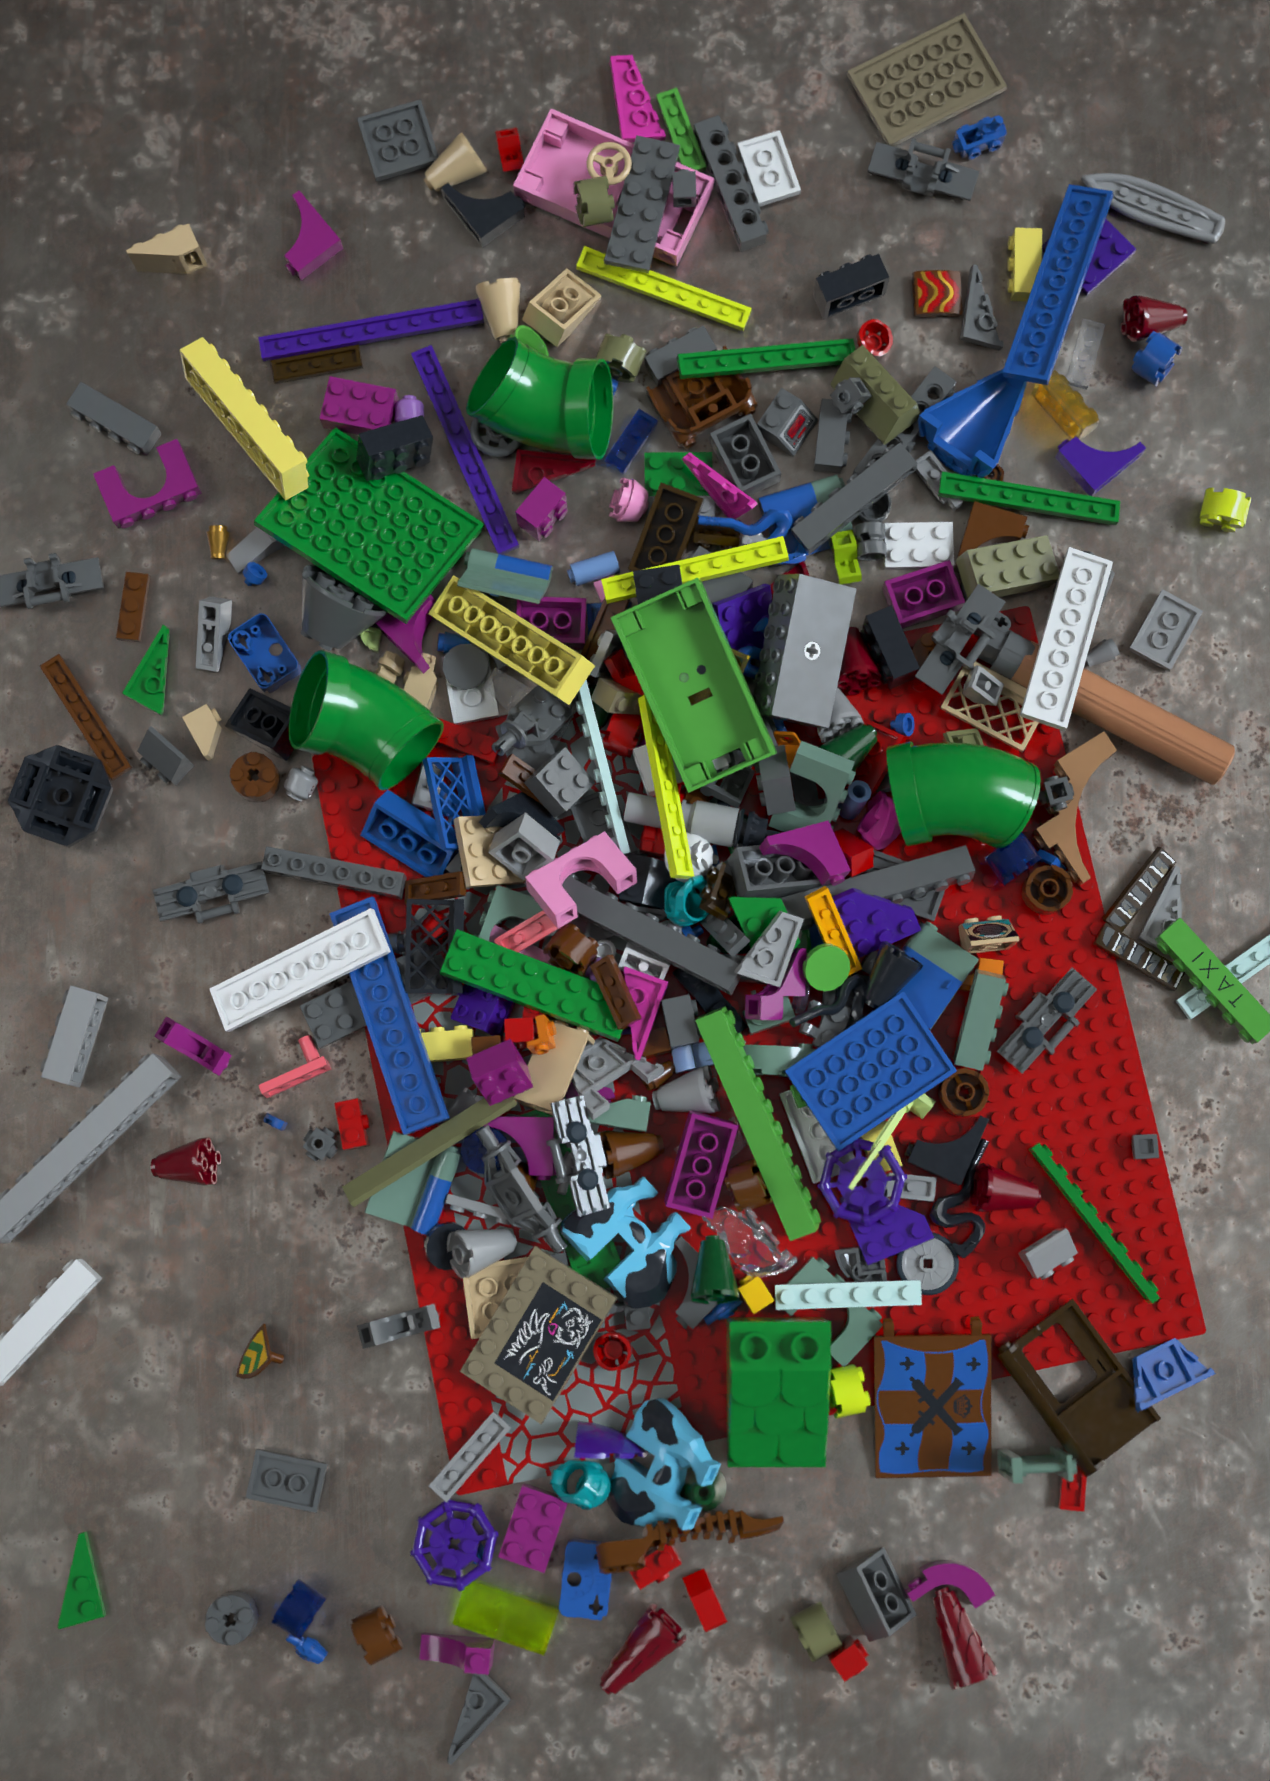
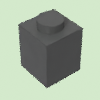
M681 169L673 172L674 207H696L695 171Z

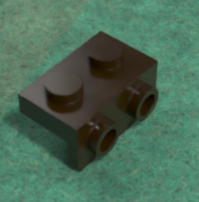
M696 523L693 543H698V546L709 548L711 544L721 545V549L739 547L740 532L728 527L698 525Z
M724 862L719 863L716 867L712 866L706 875L708 881L700 893L702 899L699 908L721 921L728 917L731 908L728 897L734 896L736 892L732 876L724 872L726 867Z

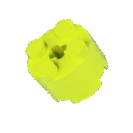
M1214 488L1206 489L1199 516L1201 519L1200 524L1207 527H1213L1214 524L1222 526L1221 530L1226 532H1235L1236 528H1243L1246 524L1251 497L1245 498L1246 493L1224 488L1223 492H1214Z
M854 1364L831 1369L829 1405L830 1408H836L837 1412L834 1413L836 1419L864 1413L866 1407L870 1406L869 1394L867 1391H863L861 1383L864 1381L863 1370L861 1367L856 1368Z

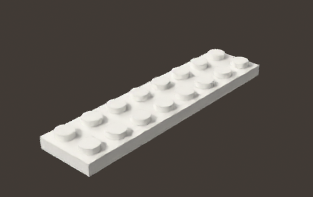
M1071 547L1067 549L1020 712L1021 717L1062 731L1067 729L1112 568V561Z
M370 908L210 988V992L224 1029L230 1032L391 951L374 909Z

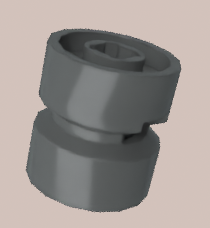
M873 521L856 525V540L860 542L857 544V559L861 561H876L886 558L887 548L886 543L883 541L886 537L885 524Z

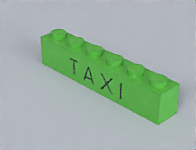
M1181 918L1175 920L1155 938L1158 942L1156 945L1159 950L1165 955L1169 954L1172 957L1174 966L1180 972H1185L1190 977L1189 982L1197 990L1201 989L1207 995L1205 999L1211 1006L1219 1008L1223 1013L1222 1018L1229 1025H1234L1239 1030L1238 1035L1243 1041L1255 1044L1270 1032V1014Z

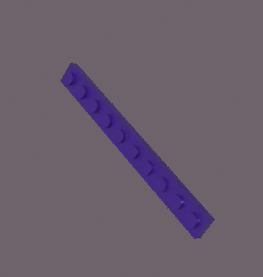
M473 299L258 338L261 357L264 362L357 344L361 345L484 323L480 300Z
M432 345L412 352V359L498 554H505L519 548L518 541L476 445L471 438L469 429Z

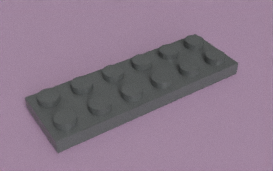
M636 135L631 154V170L624 181L604 264L649 274L673 179V172L675 171L680 152V145Z
M427 944L421 947L429 956L432 954ZM418 949L410 955V961L417 968L427 959ZM405 955L397 958L396 961L405 985ZM430 961L420 969L428 979L438 972L437 968ZM410 966L411 974L414 971V969ZM418 973L410 978V988L420 989L426 983ZM441 974L431 981L437 989L447 988V984ZM352 981L300 1005L320 1049L367 1027ZM428 984L424 989L433 988ZM408 994L412 1005L433 994Z

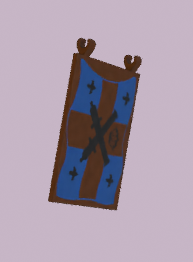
M973 1316L970 1318L971 1334L894 1335L892 1318L883 1319V1336H874L875 1478L992 1476L991 1334H982L980 1317Z

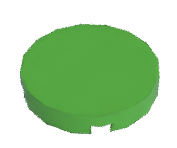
M828 943L818 945L807 954L806 962L804 961L803 975L807 982L815 989L821 991L834 990L841 986L848 978L850 960L846 952L838 946Z

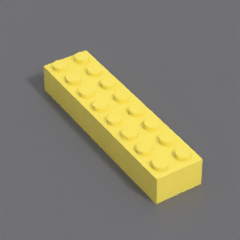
M202 337L181 348L180 354L186 380L285 501L309 488V473L306 469L307 459L302 451L298 452L294 447L292 439L281 432L278 422L271 420L264 405H259L256 402L253 392L243 386L239 375L232 373L228 362L218 356L212 343L208 344Z
M453 575L428 614L570 705L595 665L480 591L457 586L459 578Z

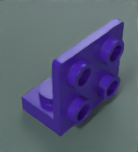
M464 984L463 993L459 996L450 1018L492 1036H502L505 1029L504 1019H509L515 1003Z

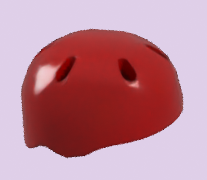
M878 319L868 320L857 333V344L859 347L863 345L874 357H881L892 347L893 337L891 330Z
M619 1332L605 1333L594 1343V1358L598 1365L605 1370L615 1371L622 1369L627 1365L632 1356V1345L629 1339Z

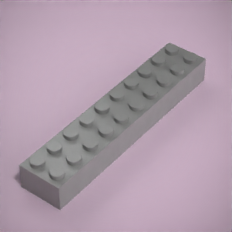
M154 1053L145 1055L138 1062L140 1066L134 1072L129 1071L121 1078L122 1083L116 1089L113 1087L103 1096L104 1100L99 1105H93L86 1112L87 1117L81 1123L79 1121L74 1123L68 1129L69 1134L64 1139L59 1138L50 1147L52 1150L46 1156H40L33 1163L34 1168L30 1172L22 1173L15 1180L17 1184L11 1190L6 1189L0 1194V1243H10L182 1077L164 1057Z

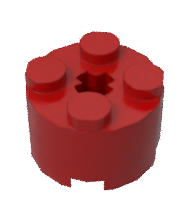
M613 713L602 740L604 749L624 758H630L643 729L641 715Z

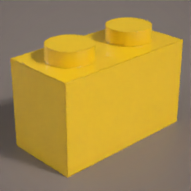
M750 1273L739 1280L740 1286H738V1291L753 1314L774 1301L758 1275L753 1277Z

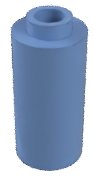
M614 551L570 564L571 569L567 570L570 582H575L576 586L620 573Z
M854 781L847 788L848 793L844 803L839 802L837 806L841 809L839 813L841 817L849 820L856 818L871 796V789L863 781Z

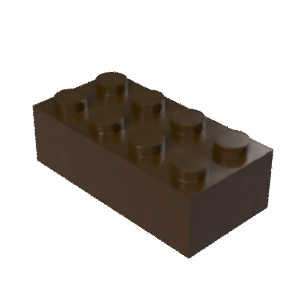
M660 482L628 571L633 572L683 560L697 523L698 515H700L704 498Z

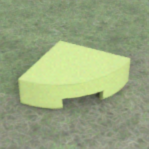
M369 627L360 634L361 640L368 649L379 653L383 632L378 628Z

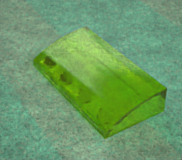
M476 1579L462 1591L452 1625L544 1656L559 1607Z

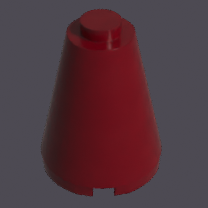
M982 1163L978 1166L976 1172L980 1174L978 1180L974 1179V1190L971 1195L972 1205L977 1206L974 1209L975 1211L987 1212L1034 1208L1040 1202L1041 1191L1038 1190L1036 1184L989 1164Z

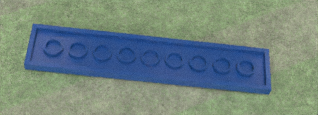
M1068 185L1005 363L1003 377L1048 385L1113 199V191Z
M372 896L329 914L333 926H336L370 908L374 909L390 948V953L349 974L403 1135H408L450 1118L408 994L405 993V985L376 899Z

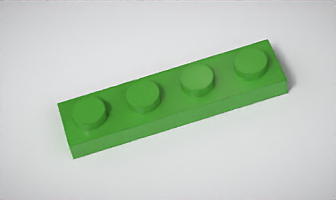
M674 88L656 94V100L671 141L674 144L680 145L678 156L680 164L699 172L706 171V164L678 89Z

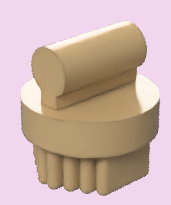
M386 651L377 663L378 668L375 674L394 683L396 677H400L403 672L405 659L398 654Z

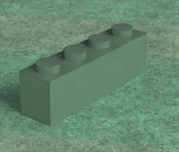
M979 969L975 970L953 1056L955 1065L983 1071L984 1064L988 1065L991 1051L988 1050L989 1044L994 1042L997 1028H994L995 1021L1000 1019L1003 1009L1000 1001L1002 996L1005 997L1008 991V983H1006L1004 975Z

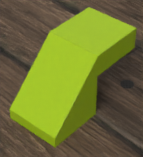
M853 529L837 532L830 539L838 582L841 585L862 581V574L857 560V544Z

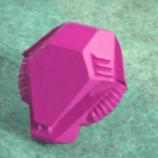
M880 791L868 802L869 811L864 815L857 828L864 842L876 850L887 847L901 832L894 801L892 798L887 797L884 791Z

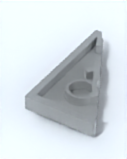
M1173 867L1138 939L1158 948L1156 945L1158 942L1155 938L1175 920L1182 918L1180 867Z

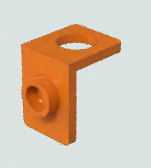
M774 731L773 735L779 744L778 746L785 745L790 771L801 741L795 732ZM782 737H789L791 738V740L784 739Z

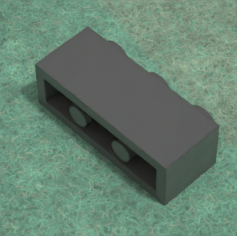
M704 326L700 328L694 327L687 331L685 336L669 340L666 346L650 350L644 357V365L656 386H659L668 375L678 371L676 359L678 354L717 351V347Z
M822 398L813 471L840 474L842 466L846 467L848 453L844 452V444L849 445L850 431H846V425L851 423L852 413L842 414L833 405V399Z

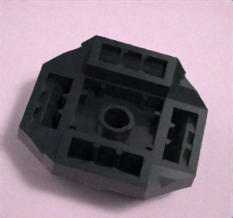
M55 745L36 754L24 757L8 802L25 833L70 848L97 832L114 788L103 761L60 745ZM68 792V799L65 802H60L61 794Z

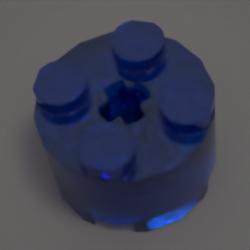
M1021 832L1013 842L1003 848L996 849L985 859L1000 882L1006 885L1015 878L1013 876L1014 873L1017 877L1029 869L1028 863L1030 866H1033L1042 858L1029 839Z
M489 1127L499 1143L508 1140L502 1132ZM476 1130L464 1138L461 1155L464 1163L470 1170L478 1174H484L485 1161L483 1162L481 1159L484 1154L480 1153L483 1143L475 1134L478 1131ZM495 1156L496 1170L498 1171L501 1169L498 1156Z
M298 1579L292 1587L293 1590L285 1597L276 1611L271 1623L300 1640L327 1598Z

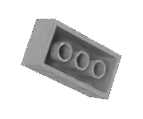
M70 985L69 990H66L63 996L62 1003L64 1007L62 1013L57 1015L55 1026H57L55 1035H52L48 1042V1049H50L48 1057L41 1064V1077L80 1088L108 997Z

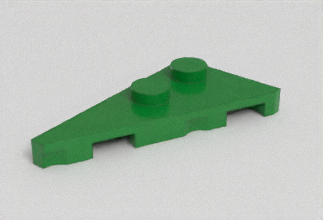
M162 625L122 692L124 696L161 716L164 713L170 629L165 625Z
M87 1531L78 1534L59 1617L58 1630L106 1616Z

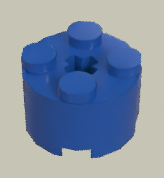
M1153 331L1146 340L1147 346L1143 351L1140 349L1135 354L1132 360L1134 363L1131 368L1134 373L1157 386L1158 381L1162 382L1174 366V355L1177 354L1179 356L1183 348L1160 332Z

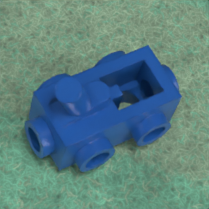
M1001 116L985 117L976 124L970 126L966 124L958 128L952 141L954 152L956 154L960 153L962 158L974 159L981 154V151L989 149L990 152L1001 148L1007 135L1003 118Z

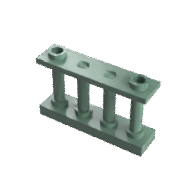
M1050 1446V1455L1018 1456L1007 1448H997L998 1473L1013 1484L1023 1483V1477H1026L1027 1474L1056 1473L1067 1481H1073V1474H1077L1076 1460L1072 1459V1455L1056 1446Z

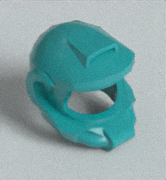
M703 875L691 877L685 883L674 881L666 887L664 892V908L667 917L673 924L679 927H687L698 923L708 915L706 911L699 908L702 898L695 890L697 888L701 893L702 889L706 886L707 880L704 879Z
M573 1459L566 1461L556 1470H553L550 1480L553 1491L563 1502L575 1504L583 1510H590L600 1506L607 1499L611 1490L610 1478L606 1471L603 1470L602 1465L587 1460ZM581 1469L584 1473L575 1486V1493L569 1494L567 1481L574 1471Z

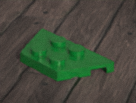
M728 897L744 935L750 940L748 943L750 949L779 910L788 913L780 897ZM799 937L796 940L794 949L800 943Z

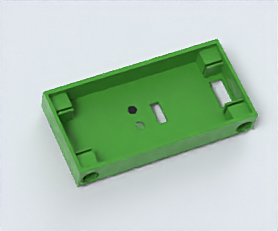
M697 577L611 617L688 793L777 754L700 578ZM710 688L712 697L691 705L688 699L689 696ZM740 748L745 761L717 773L712 760Z

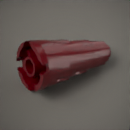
M949 1587L934 1591L936 1596L932 1599L937 1615L936 1620L951 1689H957L956 1682H958L959 1688H963L986 1680L988 1675H990L989 1670L992 1676L997 1675V1668L988 1652H986L980 1636L972 1626L965 1608L961 1606L955 1591H950Z
M651 1604L636 1623V1627L628 1635L626 1642L610 1660L611 1663L600 1676L602 1681L600 1686L607 1694H617L629 1683H633L645 1671L657 1665L664 1657L682 1646L686 1641V1635L681 1637L678 1635L683 1629L663 1608L656 1612L657 1605Z

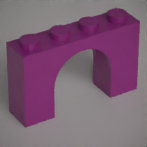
M178 439L156 447L166 470V481L163 488L151 497L138 498L129 494L119 471L114 465L93 473L112 521L118 529L131 527L138 520L150 519L157 512L171 510L176 507V504L184 501H193L198 495L202 494Z

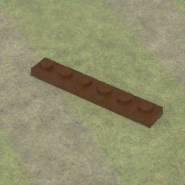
M57 654L40 665L43 673L98 759L103 761L110 778L114 781L131 770L133 767L62 656Z

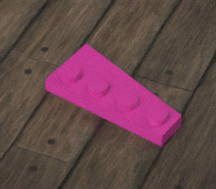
M610 56L609 63L621 139L635 142L636 135L660 141L665 140L666 134L658 122V115L653 110L648 91H645L642 77L633 56Z

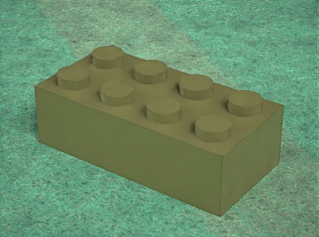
M1048 535L966 550L956 559L967 599L978 584L996 596L1002 597L1048 588L1058 581L1060 575Z

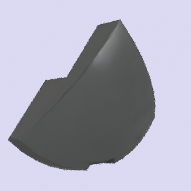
M859 1246L835 1250L837 1262L847 1278L851 1277L855 1282L887 1281L885 1259L867 1266Z

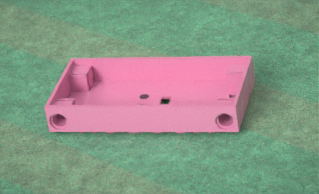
M550 109L513 185L514 195L520 196L526 203L583 227L579 222L575 207L578 194H573L574 181L592 178L586 166L590 151L598 144L614 142L623 146L631 157L634 144ZM605 149L600 151L598 155L602 157H612L615 154H617L618 151L613 149ZM624 159L618 162V173L616 176L624 169ZM593 161L594 170L598 175L602 176L600 164ZM678 162L674 172L687 169L696 173V207L673 206L672 179L653 254L654 258L677 267L714 188L713 177ZM625 179L618 184L609 185V189H607L608 195L612 194L614 198L615 208L612 209L614 220L618 209L616 204L622 193ZM683 209L693 212V215L684 234L681 235L673 230ZM614 221L585 228L610 238Z

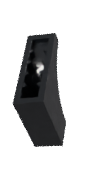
M449 183L441 187L445 201L482 248L525 218V203L520 196H515L512 191L496 198L476 199L461 194Z
M520 792L491 807L479 821L484 829L488 827L504 828L522 814L527 813L558 840H561L559 836L565 830L544 806L524 792Z
M981 1115L977 1116L973 1125L966 1133L948 1143L934 1144L918 1139L914 1143H909L904 1153V1156H907L906 1163L957 1186L961 1185L989 1119Z

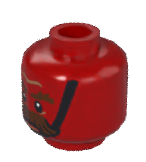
M440 911L437 914L434 913L441 921L446 918ZM429 914L421 924L431 932L440 923ZM449 919L444 923L448 928ZM441 926L432 936L442 945L448 939V932ZM419 927V931L422 933L420 939L423 940L427 934ZM430 937L425 941L428 946L436 945Z

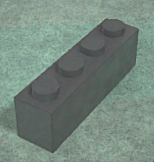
M82 382L79 383L66 403L71 410L70 414L79 421L85 419L90 422L89 426L98 432L103 430L109 433V438L117 443L121 441L128 445L127 448L136 454L141 452L148 456L162 434L153 423Z

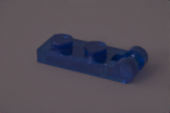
M638 409L607 455L605 463L610 466L613 464L618 468V471L625 474L657 426L658 420ZM620 452L626 455L624 460L617 457Z

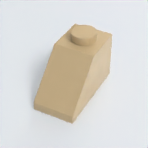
M205 704L182 718L203 756L210 761L213 759L222 728L219 721L222 719L215 708L211 710Z

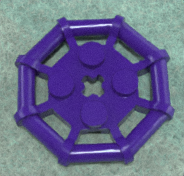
M858 1138L840 1151L835 1149L832 1152L826 1153V1161L820 1184H817V1186L823 1193L836 1219L839 1217L863 1224L865 1227H871L872 1223L899 1210L900 1207L898 1205L907 1174H904L891 1151V1146L884 1145L880 1152H878L880 1155L871 1162L862 1177L867 1176L869 1179L866 1182L867 1187L863 1188L856 1184L853 1190L849 1189L848 1186L858 1167L866 1159V1157L862 1156L861 1149L870 1151L874 1142ZM853 1150L856 1152V1157L847 1163H843L839 1159ZM884 1158L894 1175L887 1176L880 1164ZM834 1164L841 1168L837 1182L830 1183ZM895 1180L891 1198L889 1199L885 1196L886 1185L888 1181ZM833 1187H838L845 1199L841 1206L831 1190ZM880 1199L886 1203L883 1207L870 1213L869 1205ZM849 1203L863 1207L864 1214L846 1210L845 1208Z
M449 1499L447 1503L445 1501L423 1517L419 1516L410 1556L414 1557L426 1578L427 1584H436L462 1591L487 1571L490 1572L496 1538L499 1535L498 1531L494 1530L484 1514L482 1505ZM453 1511L469 1513L470 1515L467 1520L454 1518ZM446 1512L447 1519L437 1527L430 1524ZM475 1519H477L485 1534L478 1535L472 1525ZM428 1528L432 1531V1535L429 1538L430 1545L429 1547L423 1548L425 1534ZM451 1539H460L458 1550L449 1548ZM482 1541H486L481 1560L478 1558V1546H480ZM431 1553L436 1561L437 1566L434 1570H432L424 1557L425 1554ZM473 1562L478 1564L477 1567L463 1576L464 1568ZM443 1568L456 1571V1578L443 1576L440 1573Z

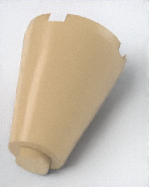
M461 133L426 170V178L423 180L430 191L435 189L436 192L442 191L441 187L447 183L454 186L482 175L487 170L465 135Z
M517 278L496 279V282L490 284L489 281H485L476 285V292L495 340H500L501 344L509 339L510 334H513L518 327L521 284Z

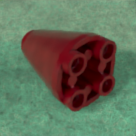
M1141 295L1126 298L1123 301L1124 321L1121 323L1122 335H1127L1128 339L1133 342L1148 339L1153 331L1163 334L1178 329L1187 322V310L1180 305Z
M849 627L837 687L848 691L849 695H857L863 689L879 686L881 684V672L862 633L859 632V628Z
M209 1137L199 1138L153 1158L151 1161V1172L154 1177L198 1185H213L217 1183V1165L221 1163V1154L219 1151H215Z

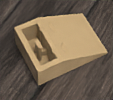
M189 223L178 225L172 231L165 234H157L151 240L144 243H136L126 250L137 272L189 274L208 266Z

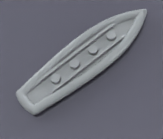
M1115 173L1083 175L1081 178L1087 187L1113 191L1110 207L1127 217L1147 225L1209 243H1216L1224 230L1225 218L1155 183Z

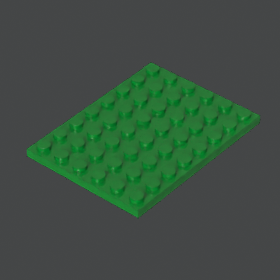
M335 427L307 459L306 469L309 473V488L286 501L278 492L256 517L254 526L407 624L481 533L485 523L405 472L393 473L379 480L366 481L356 460L358 442Z

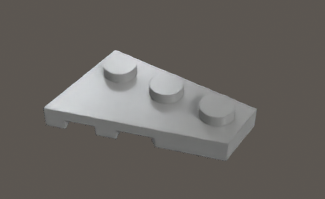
M779 910L734 972L780 987L804 919Z

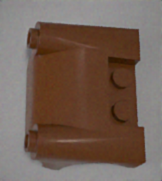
M726 346L722 347V350H728ZM678 370L662 380L661 385L650 389L649 386L646 387V394L678 447L689 449L697 443V434L737 413L739 416L744 417L749 414L753 415L756 412L755 408L758 406L751 391L752 386L749 378L744 379L740 374L680 379Z

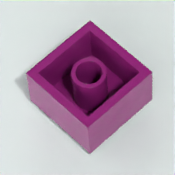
M544 477L515 511L518 526L537 541H540L543 537L547 538L554 528L553 524L557 520L561 521L568 512L566 493Z
M511 1039L467 1058L472 1080L490 1106L534 1087L528 1066Z

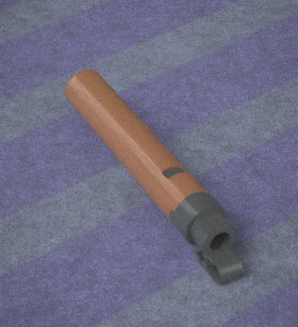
M999 612L988 627L996 636L993 640L990 639L978 658L990 664V669L1027 689L1040 645L1009 630L1011 627L1010 619ZM974 631L973 634L980 639L981 635ZM1083 668L1072 713L1211 785L1217 784L1223 778L1234 758L1235 746Z

